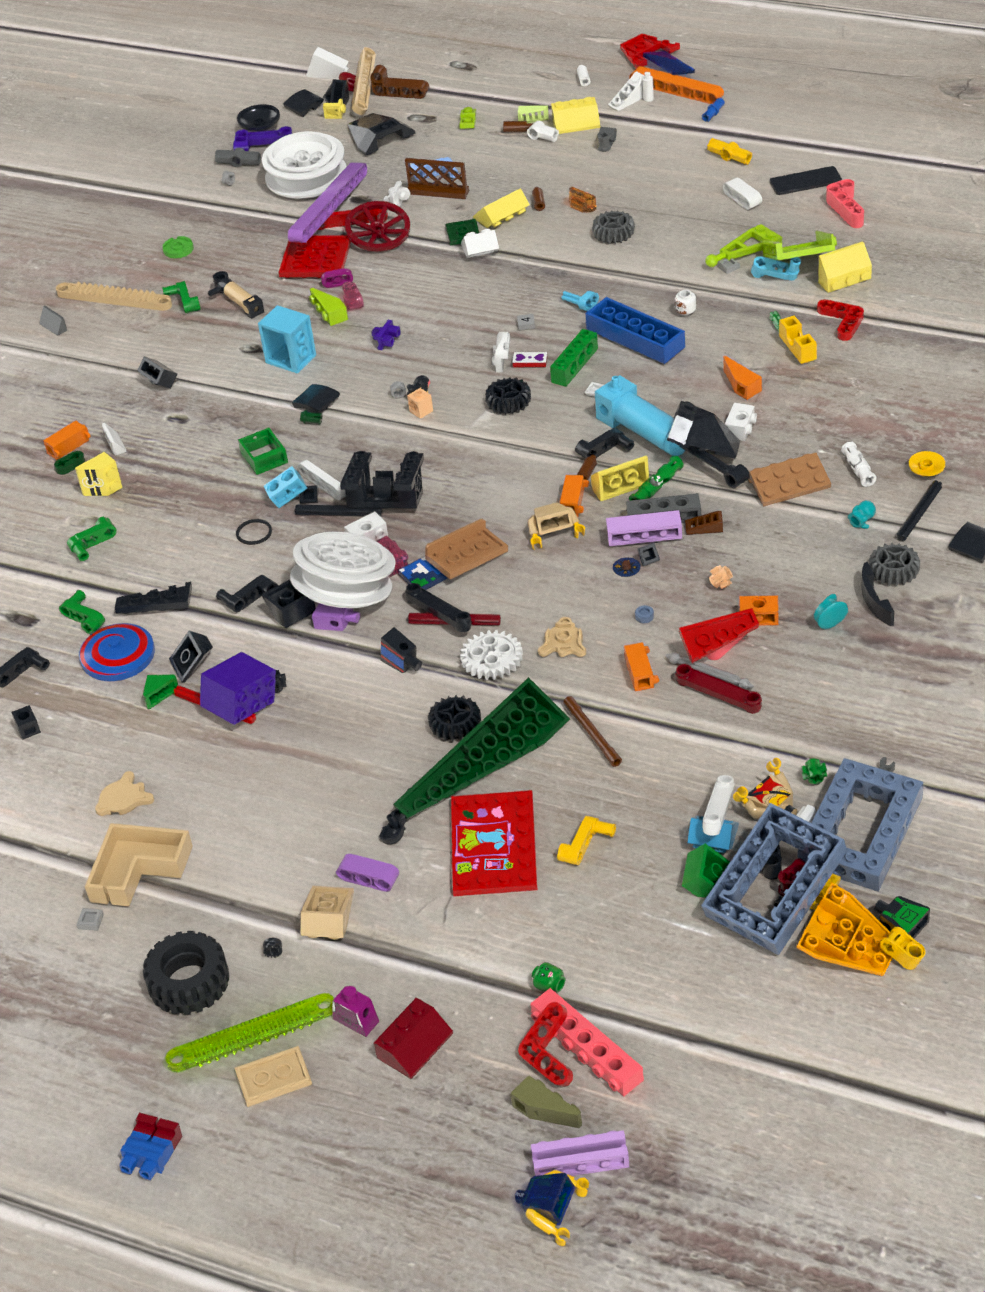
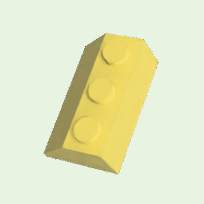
M595 97L551 103L552 120L554 127L559 130V134L601 127Z
M520 188L483 207L473 218L486 228L491 226L495 228L502 224V220L509 221L514 217V214L520 215L526 211L525 208L530 204Z
M863 241L819 255L818 283L827 293L871 279L872 264Z
M643 456L591 475L592 490L598 499L604 501L638 489L649 478L648 457Z

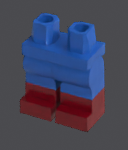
M139 1112L135 1119L136 1125L131 1135L127 1138L125 1145L120 1150L122 1159L119 1166L122 1173L129 1175L132 1174L135 1167L140 1168V1176L151 1180L156 1173L162 1174L164 1166L169 1161L183 1136L179 1123L162 1118L158 1120V1117Z

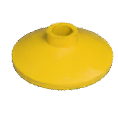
M922 451L911 456L909 468L921 476H934L944 470L945 459L938 453Z

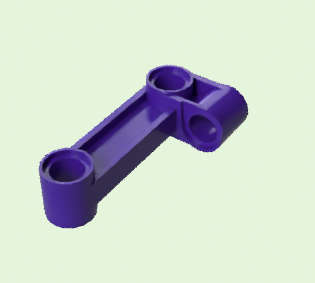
M284 126L279 130L259 132L239 130L235 133L233 148L234 150L242 148L245 151H249L250 146L272 144L280 138L292 134V128Z

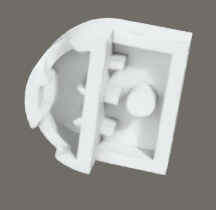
M499 332L496 345L493 346L494 356H492V365L496 367V373L503 372L504 359H508L510 334L508 332Z

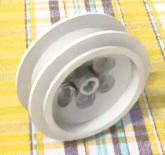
M312 131L293 133L275 141L264 151L262 156V164L267 171L265 180L268 188L278 195L295 199L320 196L347 167L343 160L344 147L342 143L331 135Z
M323 532L302 539L293 549V558L297 565L291 570L290 581L299 592L315 602L338 608H361L383 601L392 591V582L388 576L395 569V558L389 550L368 537L347 532Z

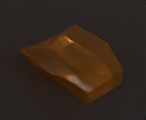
M570 187V207L582 213L594 212L596 210V196L575 187Z

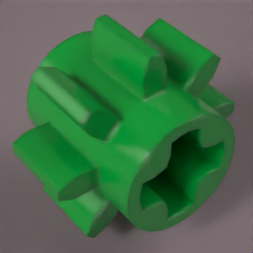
M809 759L806 761L805 766H801L803 780L808 779L811 784H819L824 780V777H827L826 763H820L819 759Z

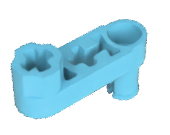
M759 256L754 259L751 273L756 278L768 275L784 280H795L799 273L801 259L799 257L791 258L790 263Z

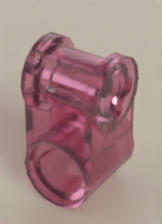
M345 282L342 285V290L345 294L343 300L347 310L364 307L362 295L354 282Z

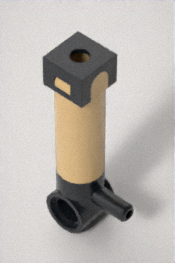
M219 271L213 275L215 288L208 291L210 297L218 293H224L242 307L245 315L251 319L264 313L262 299L257 295L252 296L229 278L227 272Z

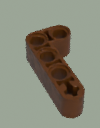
M376 65L370 76L372 91L377 96L422 99L429 90V83L425 80L388 78L387 69L383 65Z

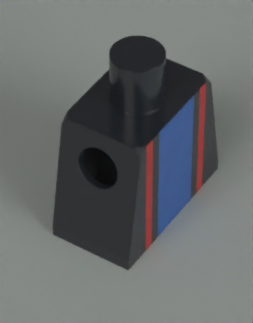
M393 627L381 637V661L401 673H405L410 668L415 671L421 668L422 661L416 658V645L399 630Z

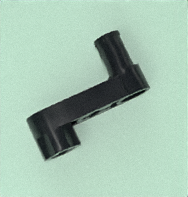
M612 428L590 442L583 439L580 440L575 447V452L585 459L591 455H595L597 458L616 445H621L630 451L635 444L622 431Z
M259 575L234 595L229 594L224 589H220L216 593V597L225 603L229 609L237 613L244 610L265 592L278 586V584L265 575Z
M30 647L24 648L0 667V687L10 684L32 665L37 666L41 670H46L50 665L49 660L40 656L39 652Z

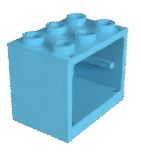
M277 305L258 323L265 362L267 364L298 374L316 356L309 315Z

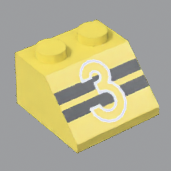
M105 452L75 468L84 496H109L123 488L116 461Z

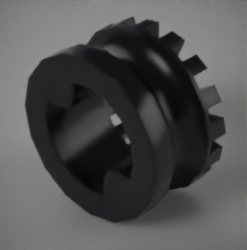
M274 937L266 939L263 942V954L268 958L273 956L274 958L276 956L279 957L282 954V941Z

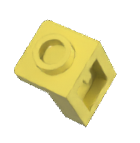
M339 99L338 103L323 104L325 119H342L343 113L346 112V105L343 104V99Z

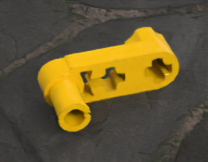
M585 816L572 844H560L557 860L580 865L593 834L600 833L613 837L616 831V824L599 821L595 817Z

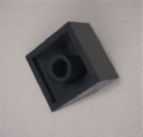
M290 579L262 594V598L275 620L285 628L313 614L316 609L315 602L299 592L292 585Z

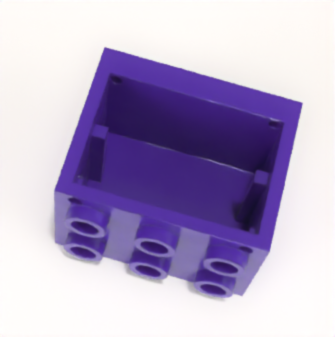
M240 652L201 673L200 706L235 725L251 716L252 713H256L274 703L276 670L244 652Z

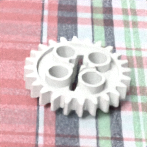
M488 630L487 634L480 632L479 637L473 635V640L467 639L468 644H463L460 655L462 667L466 669V672H471V676L477 674L478 679L485 676V680H488L489 677L495 680L498 675L503 678L504 673L510 675V670L516 671V666H520V661L523 660L521 643L517 642V637L512 638L511 633L505 636V631L498 634L497 630L494 633Z

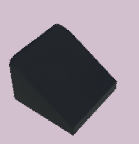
M317 485L307 486V489L300 493V504L318 503L319 488Z

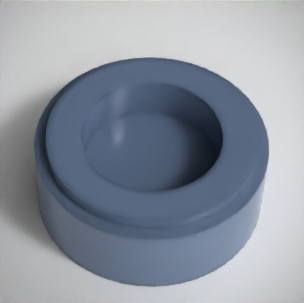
M646 605L639 606L635 610V619L639 623L651 622L654 619L653 608Z

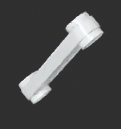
M721 775L717 778L703 817L702 828L703 832L707 835H718L722 829L734 793L735 783L734 778L731 776Z

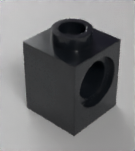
M30 705L11 712L22 740L41 733Z

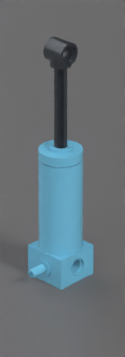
M620 375L613 376L610 382L595 391L596 418L609 427L615 428L621 424L671 456H680L687 451L723 473L727 485L733 489L750 478L749 471L742 464L737 466L733 464L727 465L710 453L699 451V447L690 445L689 448L667 441L675 418L637 395V385Z

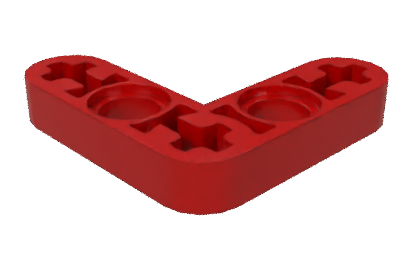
M826 299L820 300L817 303V312L819 314L843 319L837 329V337L842 341L850 340L864 318V309L860 306Z
M551 1002L545 1007L521 1041L518 1052L524 1060L552 1083L560 1087H566L573 1080L571 1069L545 1048L566 1020L567 1009L558 1002ZM554 1009H556V1010L558 1011V1013H559V1015H558L557 1017L554 1016V1015H555V1014L553 1013V1010H554ZM549 1019L553 1024L551 1025L546 1020ZM545 1025L548 1029L547 1034L544 1037H539L538 1031L541 1026ZM528 1046H530L535 1053H538L536 1057L528 1053ZM549 1057L550 1065L543 1069L541 1061L543 1058ZM555 1069L563 1073L565 1076L563 1080L553 1072Z

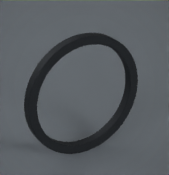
M262 519L245 521L236 530L237 539L247 545L260 544L266 541L272 534L271 525ZM250 523H263L269 528L268 534L257 541H246L239 536L240 530Z

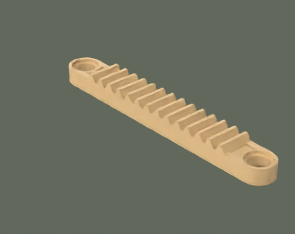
M364 47L360 53L351 102L352 110L359 115H364L368 108L371 90L370 76L374 70L376 53L368 47Z
M79 281L76 284L64 282L56 286L58 297L160 311H165L172 307L170 296L155 294L154 291H151V293L148 290L143 292L142 289L139 291L134 289L132 291L131 288L126 290L125 287L120 289L119 286L115 289L114 286L109 288L108 285L104 287L102 284L100 286L97 284L92 285L91 283L87 285L85 282L81 284Z

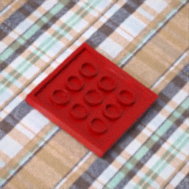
M312 235L306 243L288 241L279 269V277L321 278L325 272L343 269L351 241L347 235Z

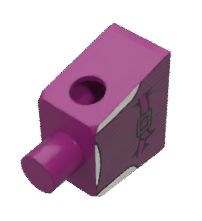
M345 986L334 998L333 1020L365 1037L379 1023L372 1000L358 992L354 986Z

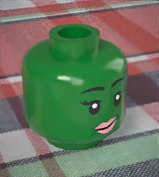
M549 962L536 966L532 972L533 985L542 992H546L551 988L556 993H559L565 985L566 978L564 977L563 970Z

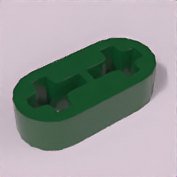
M74 451L55 461L56 473L59 475L68 474L75 470L77 466L85 463L84 453L82 451Z

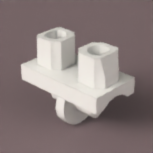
M397 181L395 186L388 190L389 195L384 197V201L400 207L403 200H407L410 197V191L408 188L402 187L401 181Z

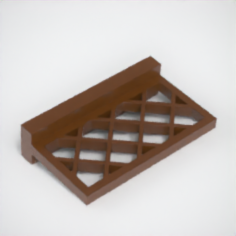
M415 158L405 159L410 195L466 199L470 190L469 186H467L465 163ZM410 163L415 164L418 168L414 170ZM424 165H429L433 169L429 172ZM444 166L447 171L442 172L438 167ZM460 167L461 172L458 174L453 168ZM420 169L426 174L424 177L417 173ZM436 171L441 176L437 179L432 172ZM448 172L455 176L453 180L446 175ZM415 175L420 181H412V176ZM429 176L434 182L431 183L425 179ZM444 178L449 183L443 184L440 180ZM458 179L463 185H457L454 181Z

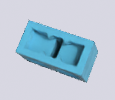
M291 466L265 484L264 488L272 502L280 508L306 490L307 486L301 475Z

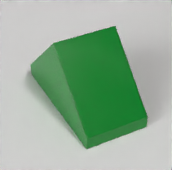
M174 674L147 675L143 692L147 709H151L175 693L174 689L178 686V682Z

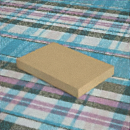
M299 1046L235 1067L247 1107L312 1085Z

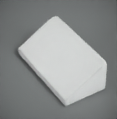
M102 423L105 438L113 454L118 455L126 452V448L118 433L106 423Z

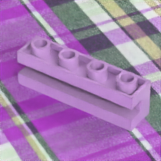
M624 1130L609 1131L596 1135L587 1134L583 1137L563 1138L556 1141H541L531 1144L536 1181H539L542 1175L553 1170L576 1176L629 1168V1156Z

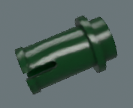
M307 410L301 412L300 421L304 424L307 422L322 423L320 420L323 418L322 413H310Z

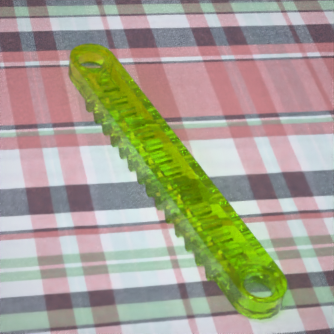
M329 993L318 994L172 1048L165 1056L167 1067L173 1072H181L194 1066L202 1067L205 1062L210 1064L213 1059L218 1061L221 1056L228 1057L229 1053L236 1054L238 1050L245 1051L246 1047L253 1048L256 1043L261 1045L264 1040L269 1042L272 1037L278 1039L281 1034L286 1036L289 1031L294 1033L297 1028L302 1030L305 1025L310 1027L313 1022L333 1014L334 997ZM323 1002L330 1003L329 1007L324 1009L319 1008V1005ZM176 1056L183 1057L179 1063L171 1062Z

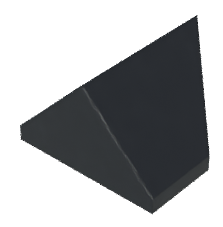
M332 80L331 85L323 96L326 103H338L339 99H343V104L347 105L350 99L347 80Z

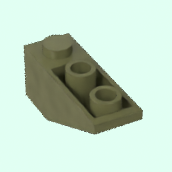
M530 1075L511 1092L512 1106L529 1119L575 1128L582 1126L581 1111L574 1104L570 1105L563 1100L559 1093L552 1092L546 1088L542 1081L535 1080Z

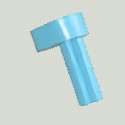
M564 291L563 296H561L562 300L577 304L580 309L589 311L599 301L598 293L593 291H587L582 296Z

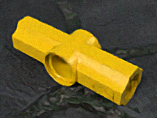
M711 138L707 145V150L720 155L725 161L732 159L748 165L752 158V152L740 148L735 142L726 143Z

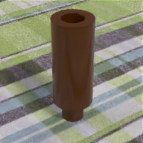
M503 121V132H527L533 123H528L527 121Z
M535 187L532 191L534 208L537 211H542L545 208L543 190Z
M595 455L587 457L577 475H583L584 480H589L597 465Z

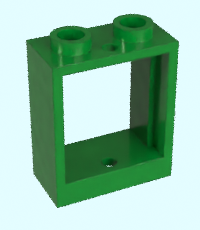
M270 428L238 439L240 452L256 475L288 463L286 449ZM269 444L273 448V450L255 457L250 453Z

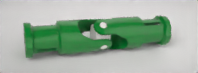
M672 456L667 464H663L657 470L656 475L653 474L635 494L629 496V501L650 499L666 482L675 476L677 470H681L684 467L682 460L678 456Z

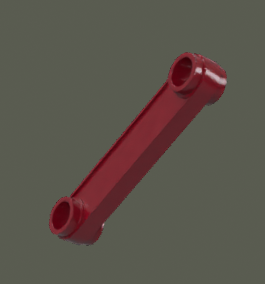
M681 664L676 668V681L681 686H688L745 709L751 714L758 713L761 710L762 698L758 692L748 691L695 670L687 664Z

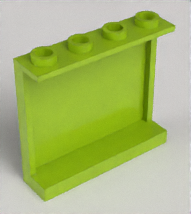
M817 230L815 231L816 241L785 247H782L780 242L768 239L761 240L764 257L783 260L834 251L835 246H837V240L832 233Z

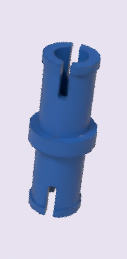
M717 98L713 104H710L707 111L702 114V119L705 122H709L713 116L719 113V109L724 106V100Z

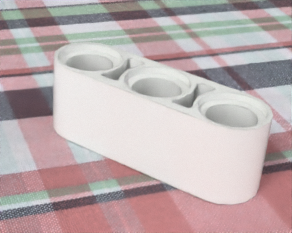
M738 177L723 184L724 193L746 210L762 203L761 194Z

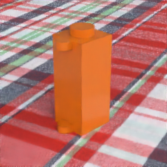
M75 420L44 439L43 442L47 454L58 460L88 442L91 435L84 424H80Z
M583 475L565 476L560 504L565 507H571L577 517H579L580 513L584 512V507L581 504L584 487L589 486V481L584 480Z
M643 642L624 646L625 662L635 691L654 688V684L659 682V677L653 675L647 656L650 649L648 646H644Z

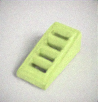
M548 106L518 107V121L533 123L549 120Z

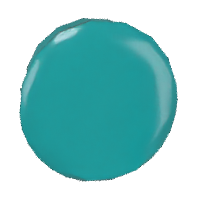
M831 594L818 605L814 613V619L820 628H832L846 617L848 606L845 602L837 601L836 594Z

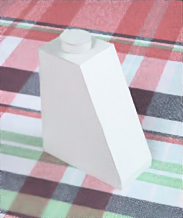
M317 47L306 76L339 80L340 73L348 72L349 68L347 65L349 61Z

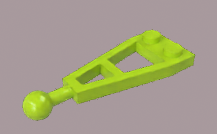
M760 224L747 230L721 248L719 254L708 255L705 263L709 267H715L718 261L724 258L730 260L762 251V243L751 246L743 244L751 237L760 242L761 240L768 239L782 243L783 237Z

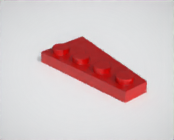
M753 608L680 627L679 634L691 663H694L759 628V622Z

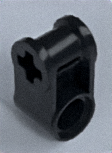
M779 844L762 868L764 877L770 880L778 879V874L782 871V857Z

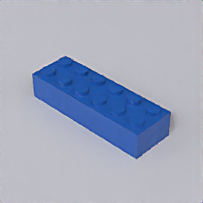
M605 297L585 313L587 330L596 332L600 336L663 364L667 363L685 348L684 330L608 297Z

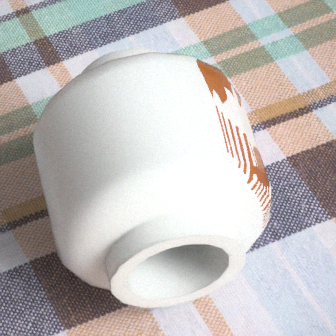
M682 290L675 296L676 311L682 315L693 313L696 310L695 294L690 290Z

